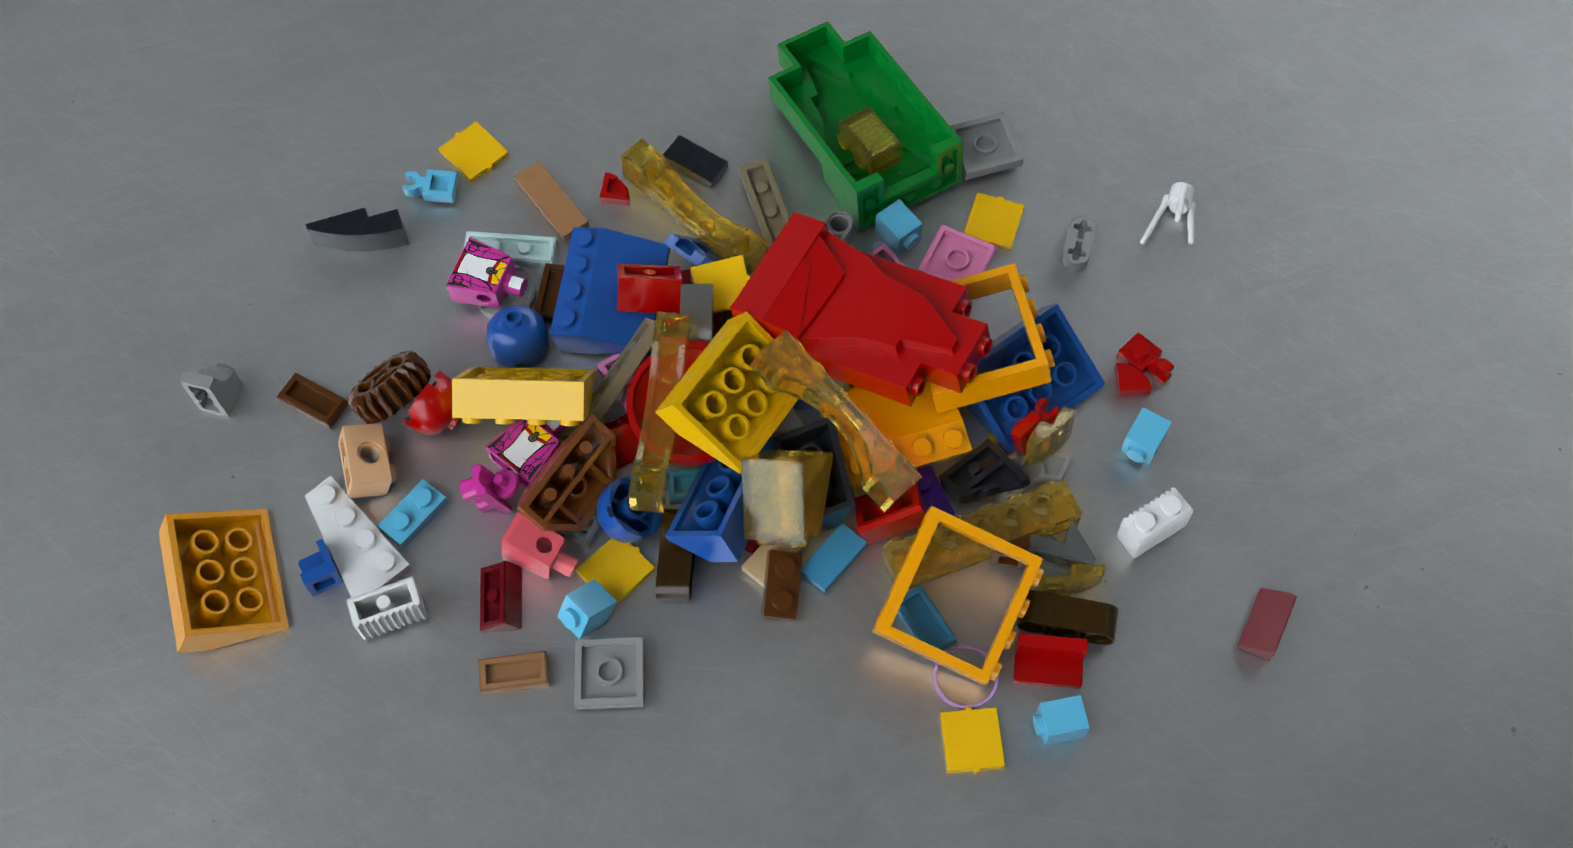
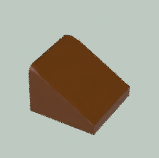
M1025 535L1008 542L1028 551L1030 535ZM996 550L993 551L991 558L993 565L1024 568L1025 564Z

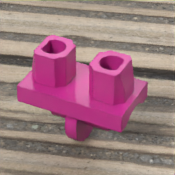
M477 464L471 467L473 477L459 482L463 500L468 503L475 500L476 506L483 513L494 508L503 514L513 511L506 498L512 497L518 491L520 484L518 476L511 470H501L494 474L483 465Z

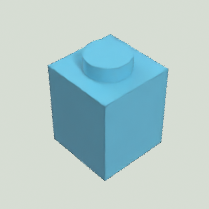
M900 199L876 214L875 232L897 255L906 249L912 250L921 241L923 223Z
M1143 407L1126 435L1120 451L1126 453L1135 462H1143L1150 465L1164 441L1172 422Z
M594 579L566 595L557 617L566 628L570 629L581 639L608 623L617 601Z
M1081 695L1041 702L1036 715H1033L1035 732L1037 736L1042 735L1045 746L1085 738L1090 729Z

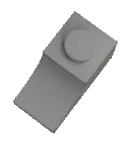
M204 363L202 369L197 373L184 370L179 380L199 410L229 417L243 385L235 370L221 363L217 364V366Z

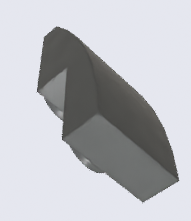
M681 284L680 342L704 341L710 343L713 339V284Z

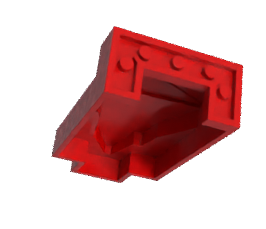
M793 212L730 307L733 317L747 311L800 366L910 407L916 397L923 394L927 381L962 393L967 383H971L974 380L977 366L982 357H987L992 348L988 324L969 318L972 302L970 301L966 286L858 251L830 233L826 222Z

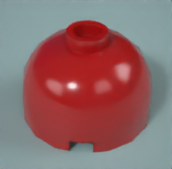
M441 371L434 375L439 381H434L432 385L428 383L409 408L407 413L412 418L408 416L402 420L405 425L423 435H437L447 427L453 430L462 419L452 418V379Z

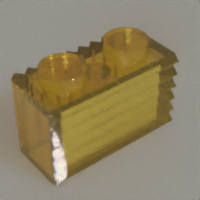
M870 106L838 122L839 134H837V140L844 150L849 149L853 153L854 161L861 170L865 168L872 175L876 172L885 171L886 168H890L891 165L894 166L896 162L899 163L901 161V142L884 125L883 121L877 117V114L871 110Z

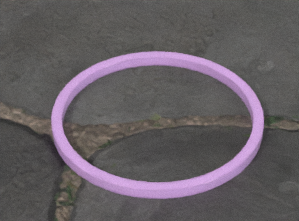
M967 645L956 646L946 651V653L950 654L957 650H972L980 653L985 658L987 655L983 650ZM936 663L933 672L935 688L945 702L956 708H978L986 704L997 690L999 674L995 679L992 692L985 700L973 705L957 704L948 699L940 690L937 682L939 664Z

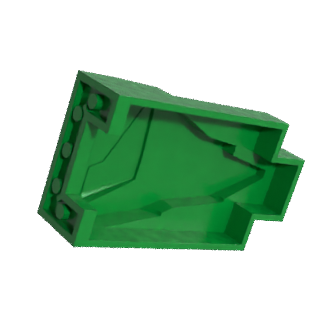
M827 21L777 44L779 64L783 71L768 77L771 99L822 164L823 180L843 211L851 215L853 224L859 232L874 225L876 214L899 199L910 208L962 182L963 141L871 31L845 42Z

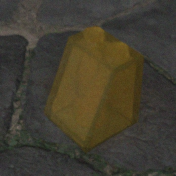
M773 449L741 459L744 539L757 540L758 545H775L779 541L787 542V547L801 548L806 547L807 542L820 537L833 452Z

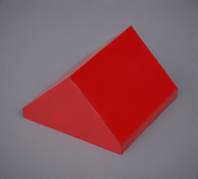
M915 476L855 498L857 503L855 508L857 529L869 545L919 528L927 512Z

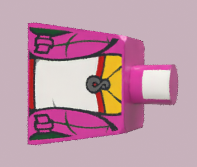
M469 237L446 287L453 302L498 308L502 305L507 293L522 297L527 287V279L516 276V268L512 257Z
M520 419L490 441L485 447L490 460L502 470L507 469L514 472L519 478V483L526 488L561 444L556 437L566 427L560 425V420H547L546 425H529L527 420Z

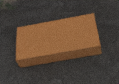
M546 651L478 659L480 693L482 695L550 687L548 654Z

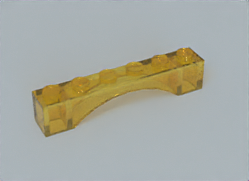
M643 138L620 156L623 176L720 259L743 255L747 275L751 277L770 248L766 241L749 227L726 219L705 204L681 180L664 156Z
M657 311L645 413L628 494L631 510L664 513L676 432L655 411L685 375L691 336L690 315Z
M787 330L758 352L750 367L772 390L786 393L805 401L824 414L838 428L855 456L863 490L884 512L909 492L922 478L915 465L894 447L891 439L882 434L871 422L868 414L856 406L849 398L847 392L831 379L826 373L825 368L816 362L806 352L802 343L795 339Z

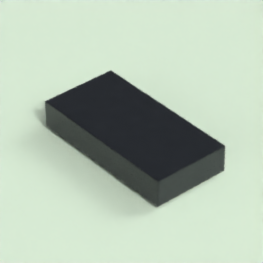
M681 135L674 140L662 155L664 162L710 188L714 186L728 168V161Z

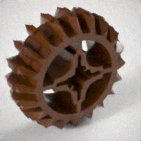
M412 350L400 352L398 355H393L390 359L384 360L380 365L375 366L372 371L366 373V376L359 380L358 384L352 388L348 396V404L351 406V410L366 424L379 423L391 415H396L399 410L405 409L406 405L413 402L414 398L421 393L422 389L430 381L431 371L427 367L428 364Z

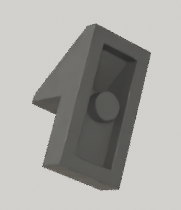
M1070 521L1064 543L1047 534L1039 536L1032 534L1028 552L1043 558L1042 563L1090 576L1096 558L1073 521Z

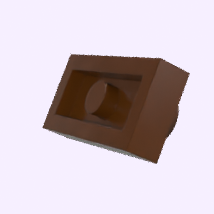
M778 550L767 551L761 618L791 622L797 620L803 554Z

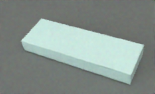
M466 232L464 247L469 237L474 238L512 257L514 265L544 268L545 263H555L558 245L557 237Z

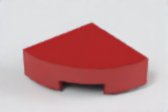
M605 172L600 192V202L630 206V195L626 185L619 180L618 176Z
M1116 363L1115 375L1119 396L1149 395L1151 393V384L1142 371L1129 364Z

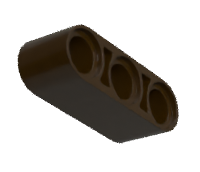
M664 508L656 576V600L690 602L695 554L668 541L665 537L679 509Z
M1029 590L1026 596L1030 600L1029 607L1022 619L1017 617V627L1027 632L1048 636L1088 639L1087 643L1111 645L1115 641L1118 608L1108 603Z

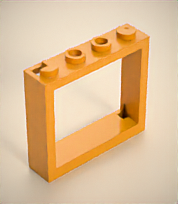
M1015 263L952 280L951 282L967 287L970 300L1012 289L1035 359L976 375L971 383H967L962 393L928 382L937 413L1050 383V367L1055 366L1050 349L1044 350L1042 343L1046 342L1043 326L1041 323L1035 324L1034 318L1038 317L1033 298H1026L1025 293L1029 292L1025 274H1018Z
M931 506L921 522L871 632L981 685L988 684L990 679L995 681L1003 664L998 660L1003 648L1008 650L1016 636L1017 631L1012 629L1017 617L1021 619L1024 617L1029 607L1030 600L1026 596L1030 587L1036 588L1043 575L1044 569L1039 568L1043 558ZM938 523L1027 565L981 669L892 627V623Z

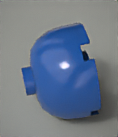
M510 305L497 311L487 324L486 343L491 357L498 364L509 368H516V364L523 363L529 366L543 358L549 348V332L543 317L534 309L524 305Z
M636 475L620 477L609 483L599 495L596 507L597 520L602 530L610 538L623 543H635L656 533L662 524L663 506L658 508L655 498L659 495L655 488L645 479Z

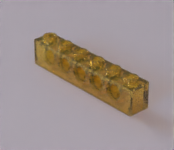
M1066 480L1058 483L1054 481L1046 482L1040 485L1036 491L1027 494L1019 492L1010 496L1006 502L997 505L989 503L980 507L973 514L967 516L959 514L954 517L1008 542L1025 535H1030L1031 540L1032 534L1038 536L1041 534L1051 536L1068 530L1070 521H1073L1077 527L1082 512ZM1037 507L1043 508L1048 514L1038 515L1033 509ZM1010 518L1015 520L1018 525L1008 526L1002 520ZM943 525L937 526L925 551L927 558L921 560L908 589L991 559L994 549ZM915 535L907 538L903 536L895 537L889 540L885 546H882L881 559L892 585ZM947 540L953 541L958 547L948 549L942 545V542Z

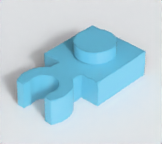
M427 169L426 177L420 176L419 173L414 171L406 172L407 182L415 183L411 186L403 185L402 189L406 196L415 197L422 193L424 201L454 203L459 180L457 171Z

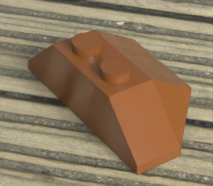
M593 414L589 415L557 447L522 492L517 509L542 531H582L596 512L599 495L609 483L617 479L614 448L616 445V435Z

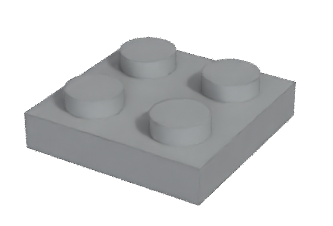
M1004 112L950 125L963 141V174L966 180L1022 166L1023 156Z
M643 637L575 640L574 707L576 710L644 707Z

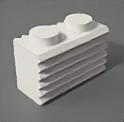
M1171 487L1170 491L1160 494L1159 498L1155 497L1154 501L1144 504L1143 508L1139 507L1138 511L1128 514L1127 518L1123 517L1116 537L1129 554L1136 558L1187 526L1192 513H1194L1193 509L1178 490Z
M413 577L347 599L353 625L366 641L369 637L381 636L382 632L387 634L389 630L394 631L395 628L400 629L402 625L406 627L408 623L420 622L421 618L426 620L428 617L420 589Z

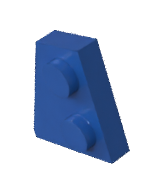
M671 233L664 242L695 266L722 260L696 238Z

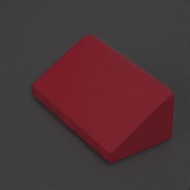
M506 560L481 568L480 631L496 632L521 629V567Z
M1260 588L1237 647L1270 661L1277 650L1297 596L1287 592Z

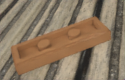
M540 161L514 175L516 183L564 242L571 239L573 227H589L588 220Z

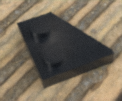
M990 438L939 476L940 483L960 503L1030 485L1029 477Z

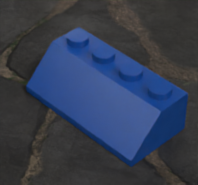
M769 438L743 474L737 473L719 460L701 465L665 536L668 541L709 562H739L781 472L775 446L771 438Z

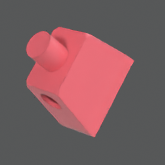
M517 512L501 540L502 559L545 579H549L554 570L571 577L580 561L564 552L566 539L553 531L540 530L520 512Z

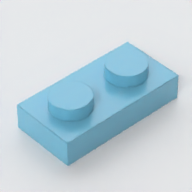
M422 479L377 526L383 534L404 549L447 505L448 500L442 493Z

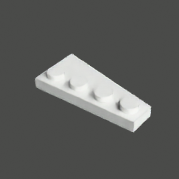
M331 476L304 496L351 598L395 583L412 569L409 563L354 501L347 497L346 492Z

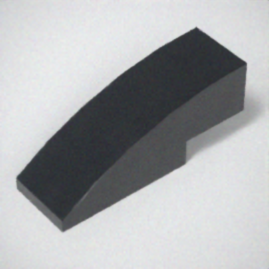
M361 208L305 224L314 245L329 249L375 251L409 245L398 209L369 217L366 208Z

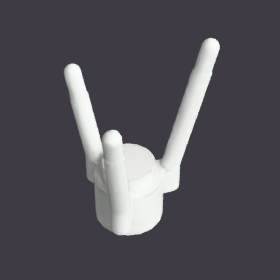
M1177 182L1171 186L1170 193L1163 196L1162 203L1141 238L1140 244H1146L1167 207L1175 213L1174 220L1176 222H1179L1181 215L1187 212L1188 243H1194V211L1196 203L1193 201L1195 189L1192 185L1185 182Z

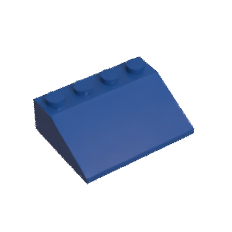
M573 227L549 333L560 352L621 354L645 318L657 321V313L619 312L617 310V264L667 266L671 248L663 243L606 228Z
M1058 304L1040 308L1037 310L1038 317L1034 318L1035 324L1041 323L1046 337V342L1042 343L1044 350L1050 349L1055 366L1050 367L1051 382L966 405L968 410L986 431L993 436L1005 453L1015 448L1010 431L1013 430L1017 421L1025 418L1032 410L1035 412V405L1040 399L1045 397L1048 401L1049 407L1044 412H1050L1054 407L1058 406L1062 415L1105 385L1104 380ZM1023 321L992 341L990 353L987 357H982L977 366L976 375L1035 359Z

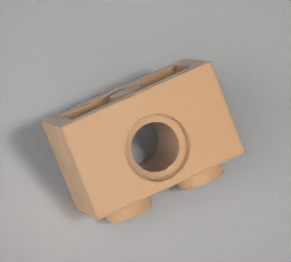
M382 423L342 426L338 443L347 497L358 498L387 495L391 483L395 482L396 473L394 464H389L387 454H390V439L388 435H384ZM362 458H369L374 462L368 463L365 462Z

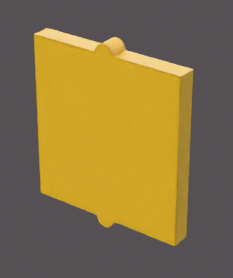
M477 121L462 132H456L454 134L455 137L438 148L439 152L471 183L487 171H493L495 165L509 156V152Z
M977 192L964 233L995 245L998 248L1011 251L1025 205L1004 200L1003 196L997 198Z
M743 255L690 267L693 284H713V314L730 310L731 305L750 278L747 275Z
M611 538L580 565L576 572L587 583L595 579L617 601L615 605L617 606L656 569L640 553L639 547H633L630 543L619 542Z
M966 707L962 711L940 712L947 774L970 771L978 774L980 770L1005 768L997 707L973 710L971 707Z

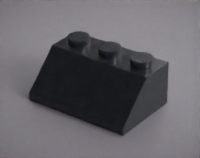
M829 416L773 437L793 525L807 537L838 527L857 507L835 418Z

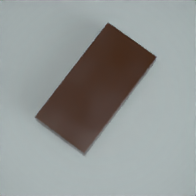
M545 263L535 305V311L543 317L545 323H552L565 265Z
M294 373L277 396V399L282 404L329 429L334 426L349 406L346 399L297 373Z

